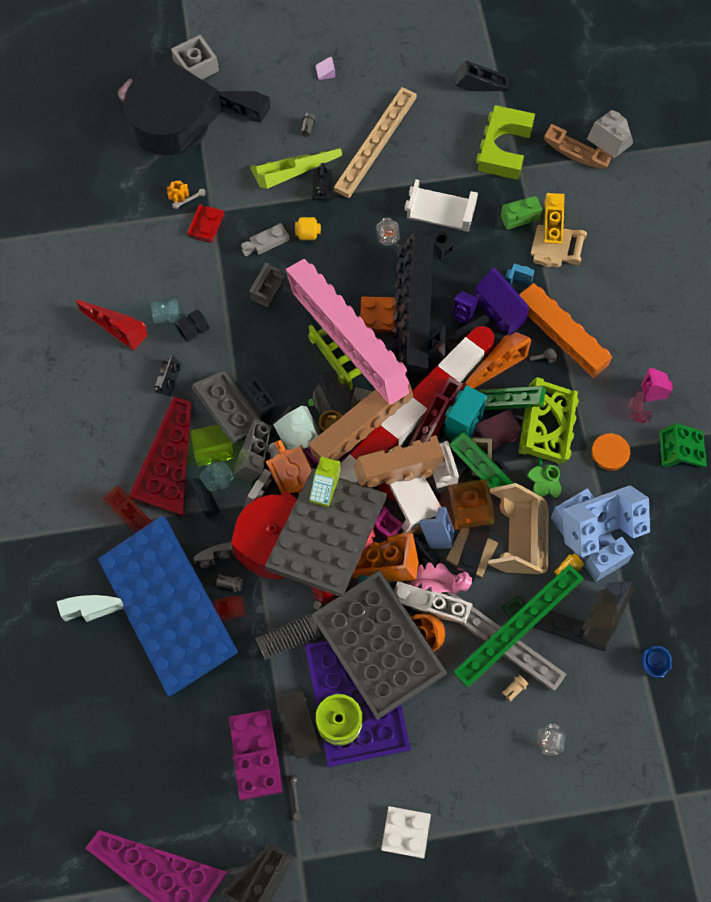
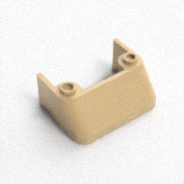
M517 483L491 488L490 493L501 498V512L509 517V553H502L499 559L488 560V565L505 573L537 575L546 573L548 570L549 508L546 500Z

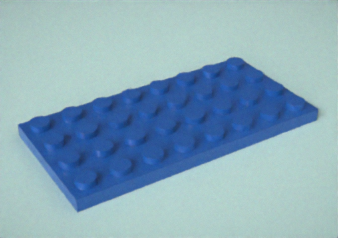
M159 517L98 558L117 597L123 602L124 606L122 607L168 696L174 695L238 653L166 517Z

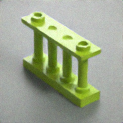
M310 325L308 337L311 343H316L331 366L336 370L340 383L346 385L351 390L352 379L361 374L360 370L355 368L346 373L341 365L350 361L346 354L336 359L331 351L339 346L335 342L326 345L322 339L323 336L327 335L326 331L323 328L316 331Z

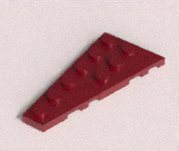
M173 396L129 494V498L181 517L184 514L192 410L190 401Z

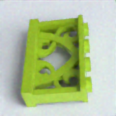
M537 377L529 384V387L543 386L547 393L553 395L550 398L545 394L543 407L547 406L545 410H541L540 407L525 408L518 453L530 454L561 465L571 457L570 445L574 437V432L572 431L573 425L576 422L575 410L579 403L577 398L578 391H572L544 382V379ZM557 396L565 398V407L561 405L563 400L555 403L554 399ZM551 410L559 423V427L554 432L547 434V430L544 424L538 420V416H543ZM537 427L541 429L539 433L536 432ZM549 441H550V446H551L553 449L556 448V447H555V443L559 444L558 453L552 452V451L549 449V447H548V442H549ZM543 443L544 449L535 447L534 444Z

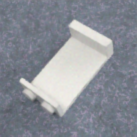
M416 179L414 186L410 187V201L407 200L405 204L407 218L469 232L478 193L471 192L469 199L420 189L419 180Z
M418 477L410 481L401 480L388 484L406 518L401 526L404 532L420 526V520L436 519L438 507L441 506L426 478Z

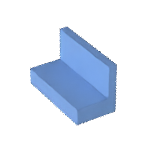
M438 507L436 519L420 520L421 528L430 549L453 548L456 532L446 507Z

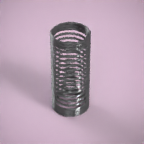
M309 613L304 615V617L301 616V619L298 618V621H291V624L288 622V626L286 624L284 626L281 625V628L278 627V630L275 628L274 631L271 630V633L268 631V635L264 633V635L261 634L255 637L264 660L271 659L270 654L274 658L272 649L275 656H277L275 647L279 655L281 654L279 647L282 653H284L282 645L287 652L284 640L288 649L291 650L287 638L293 649L294 646L291 638L297 647L294 636L300 646L296 631L302 644H304L299 629L306 643L307 639L303 629L308 640L311 641L306 627L312 640H314V637L316 639L317 637L319 638L321 634L315 620L311 616L312 614Z

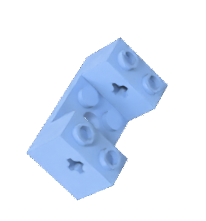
M631 485L562 509L565 544L581 557L599 551L598 536L619 528L632 538L650 533L649 498ZM603 512L601 518L597 519L600 513Z
M588 488L554 508L551 519L563 537L562 509L593 499L594 497ZM610 532L598 536V552L584 557L578 555L595 582L628 563L634 554L623 537L615 541Z

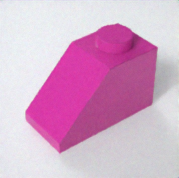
M653 368L648 369L641 384L645 401L668 399L673 390L672 381L668 379L666 373Z

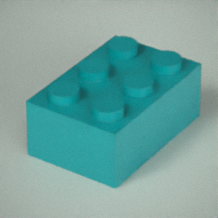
M467 385L463 391L459 390L455 398V405H450L445 415L447 416L444 422L446 425L443 429L445 440L451 442L462 431L470 438L472 437L482 420L487 395Z

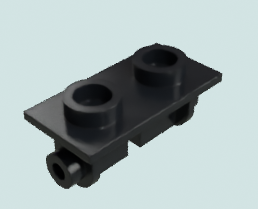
M320 163L317 169H314L312 199L330 200L332 169H328L325 163Z
M173 355L163 360L160 374L164 376H158L154 385L155 392L161 394L164 391L169 397H171L182 365Z
M415 534L413 537L418 564L426 569L427 563L430 562L436 568L437 564L441 563V559L438 558L433 550L426 552L425 550L429 548V545L421 535Z

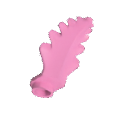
M429 562L426 565V569L422 565L418 566L416 580L405 582L408 585H414V587L421 586V589L424 590L431 588V592L456 594L469 589L472 577L467 572L453 575L443 563H438L436 568H434L432 563Z

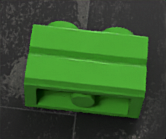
M535 195L502 205L501 219L506 229L509 230L540 220L542 207Z

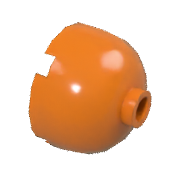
M419 613L412 616L411 619L432 651L438 650L445 639L443 622L437 616L430 613Z

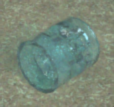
M177 298L166 299L164 303L162 300L151 301L154 325L165 324L167 320L173 323L180 319Z

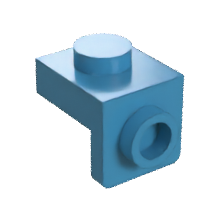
M514 263L512 270L508 269L505 280L510 285L513 280L531 285L535 270Z

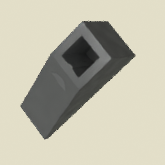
M256 418L253 420L237 457L234 476L250 483L262 475L271 430L270 425Z

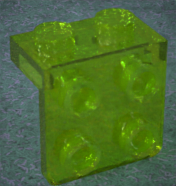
M218 424L191 431L193 452L197 466L235 458L232 443Z

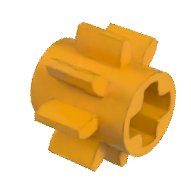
M181 181L171 182L170 187H167L169 200L173 199L175 203L184 202L185 197H189L187 184L183 185Z

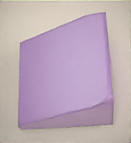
M332 57L315 65L319 80L335 78Z

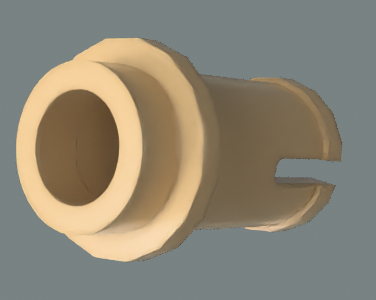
M520 675L514 677V681L502 691V694L507 696L506 698L511 702L523 689H527L528 683Z

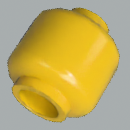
M300 217L298 222H295V236H298L300 240H315L317 234L321 233V225L317 223L314 217Z

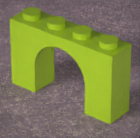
M497 105L494 106L493 112L490 111L488 116L490 124L489 126L486 125L484 130L486 138L481 141L480 150L482 152L478 153L476 164H479L478 171L519 180L524 156L499 149L494 140L504 134L530 138L535 118L534 113Z

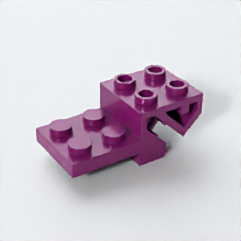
M270 709L229 717L240 801L283 793Z

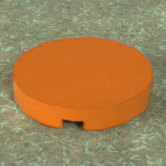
M613 433L601 435L593 443L591 449L592 459L601 469L616 471L628 462L630 446L619 435Z

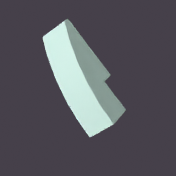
M100 595L78 596L57 601L60 615L65 622L79 616H83L88 622L123 609L122 606H124L119 598Z

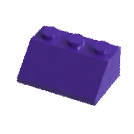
M495 267L492 268L476 286L474 296L479 298L478 305H482L488 317L493 318L498 328L508 335L525 325L529 306Z

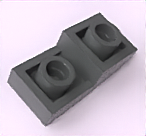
M231 542L210 547L194 556L196 567L210 568L211 565H216V557L228 559L230 556H235Z

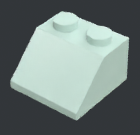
M300 406L274 424L286 450L302 445L303 449L309 448L308 444L321 434L307 406Z

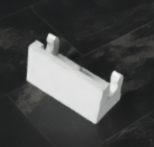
M448 441L440 443L444 457L433 472L437 488L458 483L459 475Z

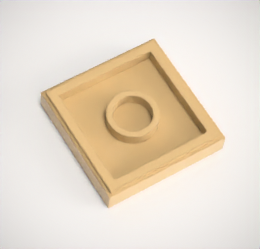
M462 526L453 544V548H451L446 558L447 563L457 567L470 529ZM488 538L476 574L477 577L482 579L488 566V560H491L498 542Z

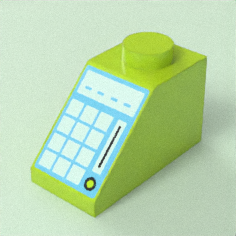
M325 457L320 458L314 475L309 499L310 503L329 507L340 477V461Z

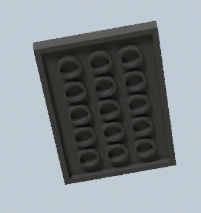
M312 468L270 554L265 570L343 597L386 500L387 493L366 486L361 487L360 484L339 478L329 507L310 503L309 499L316 469Z
M380 570L344 593L343 597L336 598L311 615L377 720L447 675L446 670Z

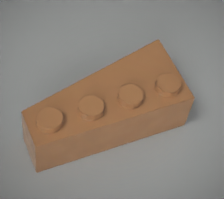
M437 436L429 437L430 441L421 443L420 440L412 442L413 445L403 449L400 445L389 450L387 453L382 450L358 457L353 468L360 486L371 488L383 483L393 484L401 480L410 481L418 477H430L444 457Z

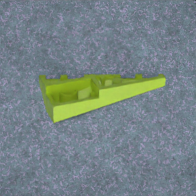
M337 148L327 152L321 151L319 154L311 156L306 154L275 162H266L263 165L254 164L250 165V168L259 186L268 189L318 167L320 163H327L342 156L341 148Z

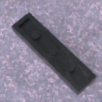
M552 610L534 626L537 629L602 651L606 649L611 632L608 629Z

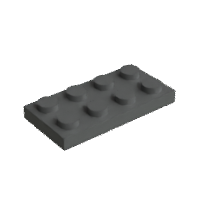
M225 370L193 384L192 389L232 445L246 439L255 418L261 421Z

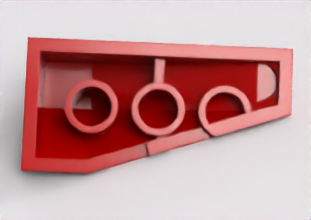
M81 300L76 301L80 312L133 351L148 336L146 325L141 320L136 321L131 316Z

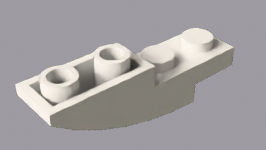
M399 581L394 590L395 595L403 606L420 613H430L438 618L466 624L473 605L435 591L430 592Z

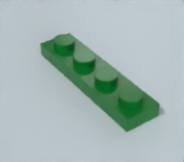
M543 386L477 391L487 395L484 410L543 407L546 389Z
M464 431L449 443V446L490 489L514 484Z

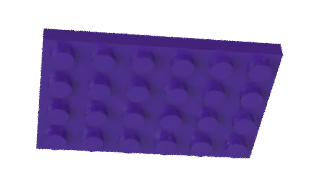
M325 640L306 644L305 648L317 709L325 698L334 694H344L353 698L359 704L362 711V729L359 736L353 742L344 746H335L323 739L328 768L411 751L402 706H398L377 720L329 642ZM341 717L340 719L335 718V720H336L337 722H341V721L343 720V718H342V717Z

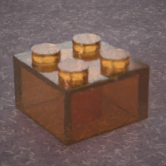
M487 479L448 485L455 530L494 524V510Z

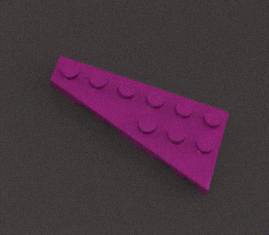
M100 830L86 847L89 852L152 902H208L228 874L226 871Z

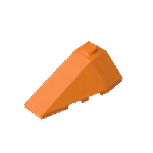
M517 332L503 337L501 342L468 378L464 388L467 385L474 389L527 358L531 339Z
M413 534L392 535L387 537L388 540L381 543L374 542L371 544V547L363 549L351 578H358V575L372 576L380 570L386 581L416 580L418 557Z

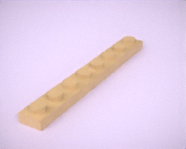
M401 87L334 186L335 192L350 198L416 100V93Z

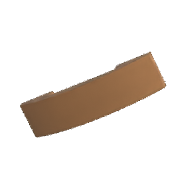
M551 124L544 139L553 148L582 164L601 169L607 168L612 159L611 155L599 147L595 150L566 136L567 131Z

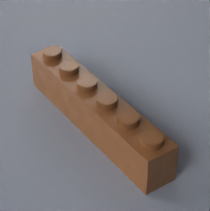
M408 385L409 394L391 405L375 389L308 444L312 456L320 461L321 457L338 461L340 457L351 451L357 443L365 439L369 433L379 427L387 418L394 415L399 408L414 397L411 385Z

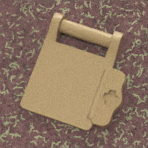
M538 225L531 250V256H534L533 262L544 267H560L562 261L575 266L580 265V254L587 232L584 230L563 229V244L544 243V225ZM571 237L576 238L573 255L567 256Z

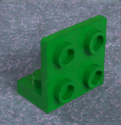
M677 423L659 430L662 466L668 468L680 462L700 467L707 466L703 431Z

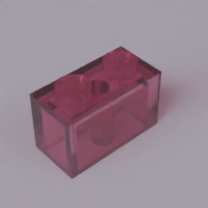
M509 409L476 424L475 434L478 438H492V450L501 446V443L506 441L512 442L517 439L521 428Z

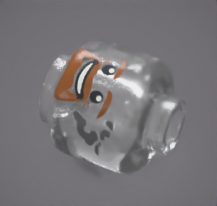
M383 218L376 225L377 239L384 246L394 245L400 238L398 222L391 218Z
M547 724V727L539 730L538 749L542 751L543 755L557 757L565 749L566 733L560 730L559 725Z

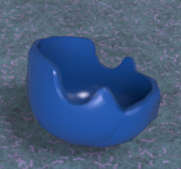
M650 646L642 653L640 664L648 675L662 678L671 670L672 657L664 647Z

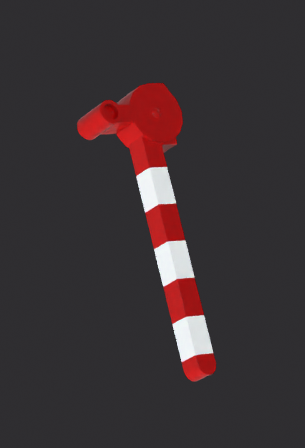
M483 326L473 329L412 391L414 397L399 408L394 415L387 418L379 427L375 428L340 464L339 478L359 484L353 468L358 457L382 450L387 453L389 450L400 445L403 448L414 436L435 393H441L448 377L465 384L468 378L493 351V331ZM286 490L281 495H268L257 498L245 506L235 525L231 542L235 558L250 571L262 578L276 580L286 578L265 570L270 554L297 501ZM309 586L316 600L323 604H329L338 598L334 594Z

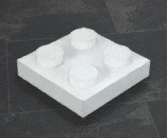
M389 806L381 851L424 859L431 814Z

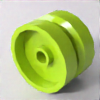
M334 694L325 698L319 704L316 711V724L320 736L326 742L335 746H344L353 742L359 736L362 729V711L359 704L353 698L344 694ZM341 717L343 718V720H342L341 722H337V721L335 720V718H337V719H340Z

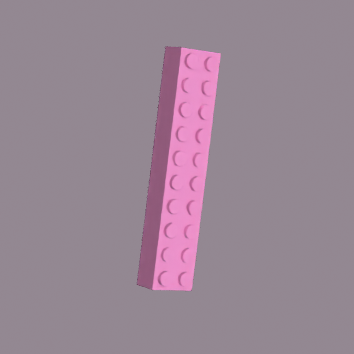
M303 259L288 267L286 272L293 295L387 403L391 405L408 395L409 381L405 375L407 370L402 362L399 363L393 352L385 348L383 341L375 337L373 330L365 326L363 319L355 315L350 305L347 306L343 297L336 294L331 284L328 285L324 276L317 273L312 263L309 264Z

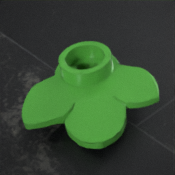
M554 465L532 468L527 478L534 482L533 492L541 497L550 493L554 498H558L561 493V485L558 481L560 477L559 469Z

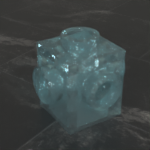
M225 462L209 464L199 476L209 492L220 489L225 490L230 486L231 480L235 477Z

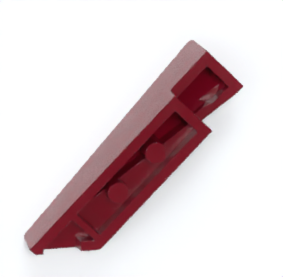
M448 377L441 393H435L409 446L413 445L412 442L418 440L421 443L430 441L429 437L437 435L446 418L445 415L448 408L453 404L459 390L463 389L465 384Z

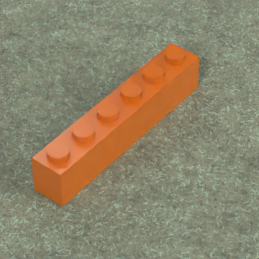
M533 283L519 294L529 306L527 316L592 378L609 366L612 359L610 352L602 348L593 336L587 334L584 328L579 323H576L568 312L563 311L554 299H550L541 287Z

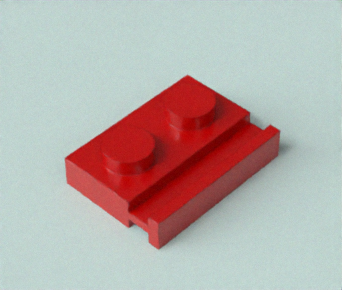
M199 204L187 232L188 237L192 236L195 239L212 243L223 219L224 211L209 206L204 207Z

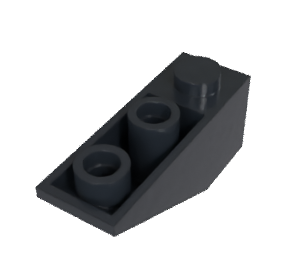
M219 91L222 108L230 109L236 114L244 115L253 121L256 120L261 123L271 108L270 97L256 91Z

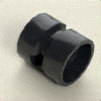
M198 309L188 314V319L183 317L175 322L179 333L187 343L197 337L196 333L203 334L210 329L206 319Z

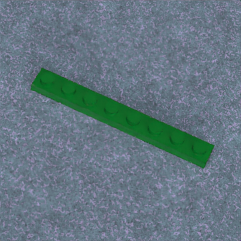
M569 564L462 663L453 674L468 689L579 585L584 578Z

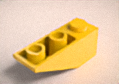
M546 194L543 215L544 243L563 244L565 194Z

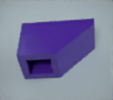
M463 291L459 293L454 299L452 318H455L460 323L469 324L478 307L479 298Z

